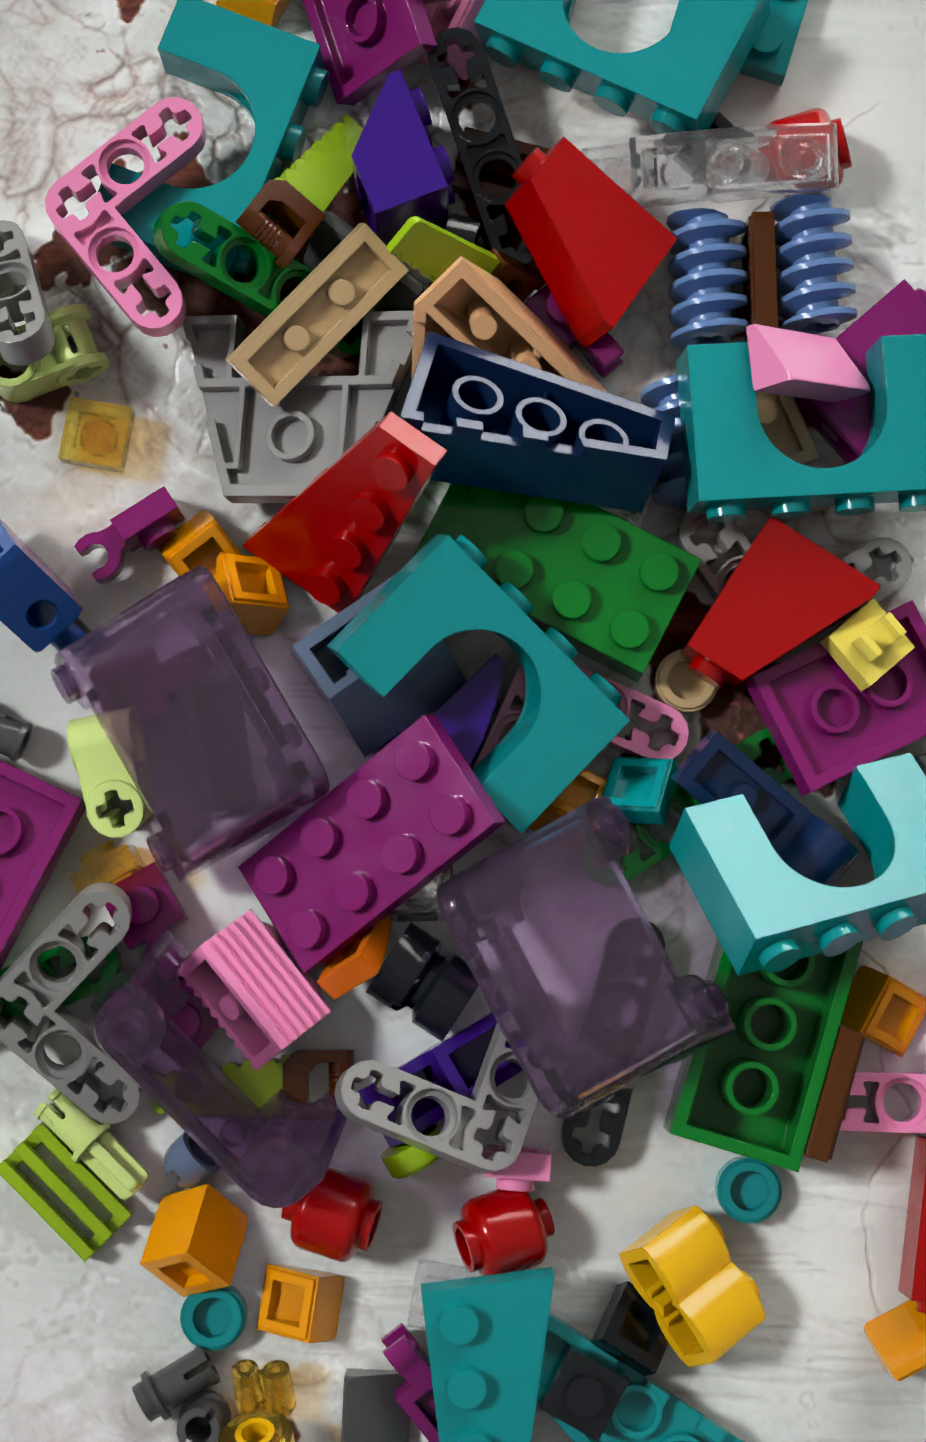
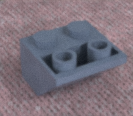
M396 574L292 645V656L364 758L407 729L424 714H428L451 698L467 682L444 639L431 648L384 698L372 692L327 647Z

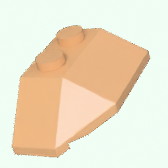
M462 256L414 301L411 381L427 333L431 331L607 392L586 364L498 278Z

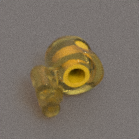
M245 1359L236 1362L231 1368L236 1407L240 1414L224 1426L218 1442H295L292 1425L286 1418V1416L291 1415L296 1407V1397L288 1363L282 1360H274L267 1363L263 1369H258L257 1363L253 1360Z

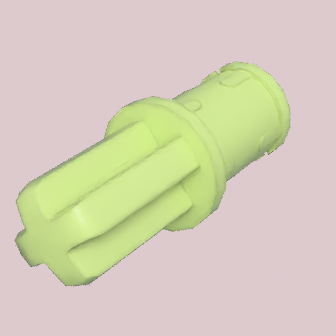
M56 1088L47 1097L65 1114V1117L51 1103L46 1104L43 1101L35 1110L34 1116L44 1122L74 1152L71 1160L75 1164L83 1161L120 1199L127 1200L134 1196L149 1178L148 1170L110 1133L113 1128L111 1124L106 1122L101 1124L91 1118Z

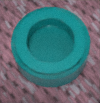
M739 1156L728 1161L718 1172L715 1181V1195L721 1208L731 1218L742 1223L752 1224L764 1221L776 1211L782 1197V1185L778 1174L768 1163Z
M232 1285L189 1295L181 1309L180 1322L182 1330L193 1345H200L203 1350L217 1351L227 1348L239 1338L246 1325L247 1305L242 1294Z

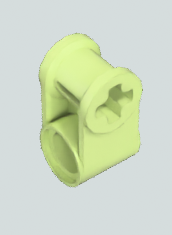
M71 304L49 312L55 334V343L51 351L44 358L28 364L26 371L17 378L7 379L0 376V396L15 403L27 402L64 386L91 380L104 373L110 367L111 363L108 355L104 352H99L87 323L91 319L88 306L85 304ZM26 324L16 327L18 335L26 332ZM69 337H73L78 352H72L68 342ZM0 355V367H1V365L4 363V360H3L2 356Z
M130 707L70 720L67 725L68 747L73 765L78 773L86 813L91 826L100 834L110 838H122L133 833L153 815L157 804L156 792L147 759L145 732L138 712L135 708ZM118 794L120 800H131L134 809L126 814L123 808H113L110 799Z

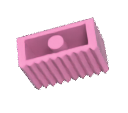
M252 909L205 941L177 968L178 976L186 979V985L194 989V995L202 999V1005L210 1009L211 1017L218 1019L219 1027L226 1029L227 1037L234 1039L235 1047L242 1050L243 1057L249 1059L251 1068L256 1070L262 1068L332 1011L323 1000L322 989L317 984V981L311 975L303 974L283 950V942L276 929L268 923L261 922Z

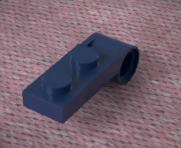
M712 728L670 777L700 804L743 794L776 853L789 867L812 881L834 886L861 854L845 837L825 821L815 816L722 734Z

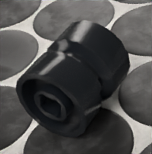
M410 922L382 964L378 974L372 980L366 993L395 1011L406 1006L412 1009V1023L440 1041H443L487 971L458 952L447 957L440 954L441 941Z

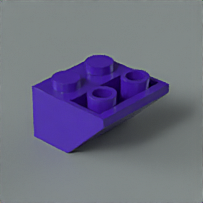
M401 69L388 74L352 153L358 201L368 226L386 246L405 222L413 216H418L445 229L448 221V205L455 203L451 183L455 182V176L443 145L432 148L433 144L427 127L432 124L425 98L419 87L412 90L408 89Z

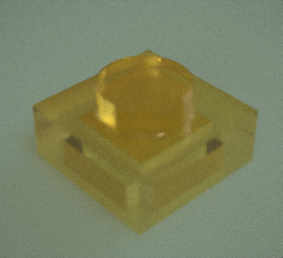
M70 397L58 458L65 464L124 474L136 414L132 407Z
M110 840L81 856L79 861L83 868L71 874L69 878L79 894L91 884L100 882L115 884L146 867L135 846L125 843L117 848L114 841Z

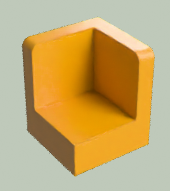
M209 1184L165 1195L159 1202L140 1265L182 1297L230 1286L248 1226V1217Z

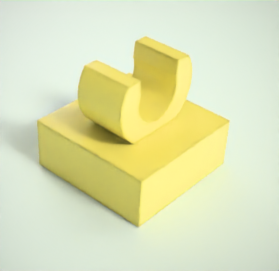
M874 598L861 606L820 642L860 691L870 687L915 648L905 636L907 631L890 611L886 613Z

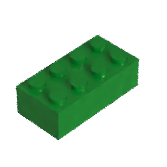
M452 483L413 554L414 557L435 534L449 535L453 540L460 534L463 535L487 558L488 563L482 570L499 587L507 581L529 600L534 609L527 616L544 633L550 627H553L580 654L635 682H638L643 675L702 560L595 505Z
M717 938L663 1128L676 1136L799 1172L863 941L856 943L849 950L836 956L827 957L823 953L798 959L794 964L779 972L767 973L762 969L738 976Z

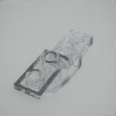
M835 123L776 124L694 130L631 137L627 143L581 148V152L643 208L703 201L725 203L839 190L837 124Z

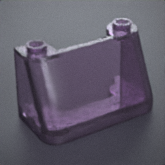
M200 565L178 576L55 654L54 663L56 667L51 669L50 673L57 690L67 704L77 701L85 710L91 707L153 816L151 826L154 835L146 839L153 858L163 872L166 873L172 869L179 882L190 878L300 817L329 791L328 776L319 756L219 584L204 566Z
M609 796L592 799L467 867L441 884L436 893L441 915L535 1095L544 1108L560 1119L570 1118L617 1098L736 1029L728 1015L729 1007L721 989L714 982L704 980L697 975L679 977L617 864V861L626 856L630 851L629 838L631 837L632 830L625 814L612 804Z
M167 929L98 993L86 1010L84 1022L87 1034L93 1043L234 1185L263 1206L271 1208L289 1207L298 1202L324 1179L347 1118L343 1116L337 1107L336 1100L327 1091L315 1102L300 1104L289 1101L290 1097L280 1089L258 1108L170 1019L190 998V995L182 987L180 988L178 980L180 967L190 954V951Z

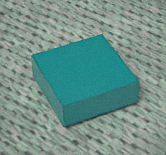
M614 757L598 807L605 822L665 825L676 783L670 778L677 770L674 759Z

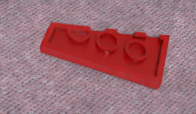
M391 411L346 450L333 465L314 478L301 493L281 507L268 522H264L257 528L242 547L270 564L285 577L310 593L318 602L327 605L339 613L360 599L447 450Z

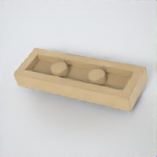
M359 223L225 360L270 406L275 407L409 270L394 254H390L386 245L366 223Z

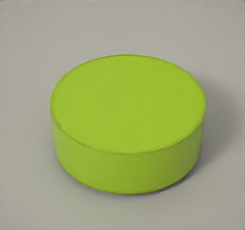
M433 1124L421 1133L427 1136H435L441 1131L437 1124ZM406 1143L389 1147L380 1156L391 1177L396 1179L411 1176L440 1158Z

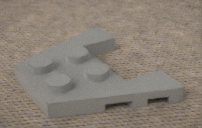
M413 311L368 312L363 317L358 375L305 376L273 407L243 377H240L241 375L225 360L244 341L245 323L238 315L185 316L183 321L186 339L191 343L196 365L193 366L197 386L203 393L209 418L206 424L223 495L231 503H287L293 497H296L314 478L333 465L346 450L391 412L412 361Z

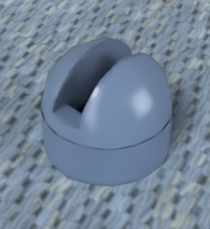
M186 1130L171 1143L164 1157V1171L166 1175L174 1170L180 1177L175 1185L182 1188L198 1187L206 1183L221 1169V1159L214 1146L203 1135L194 1130Z

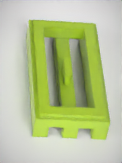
M41 1122L0 1163V1176L86 1262L135 1212L83 1161L75 1164L71 1160L74 1152L44 1122ZM41 1143L111 1212L113 1216L106 1223L35 1151ZM23 1161L94 1233L90 1240L18 1167Z

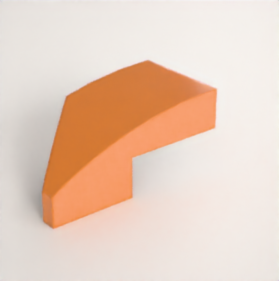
M392 912L326 963L317 984L334 1000L378 974L389 943Z

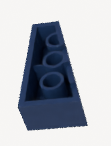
M431 331L427 333L400 414V418L447 450L430 480L642 513L666 463L676 418L674 415Z

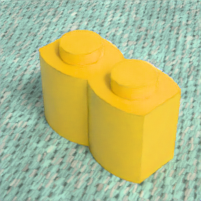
M697 1205L671 1212L619 1253L623 1267L633 1286L645 1302L654 1310L657 1322L666 1340L688 1367L714 1363L766 1319L764 1308L759 1299L760 1292L757 1284L748 1273L739 1269L731 1262L730 1254L725 1244L723 1229L711 1215L703 1212Z

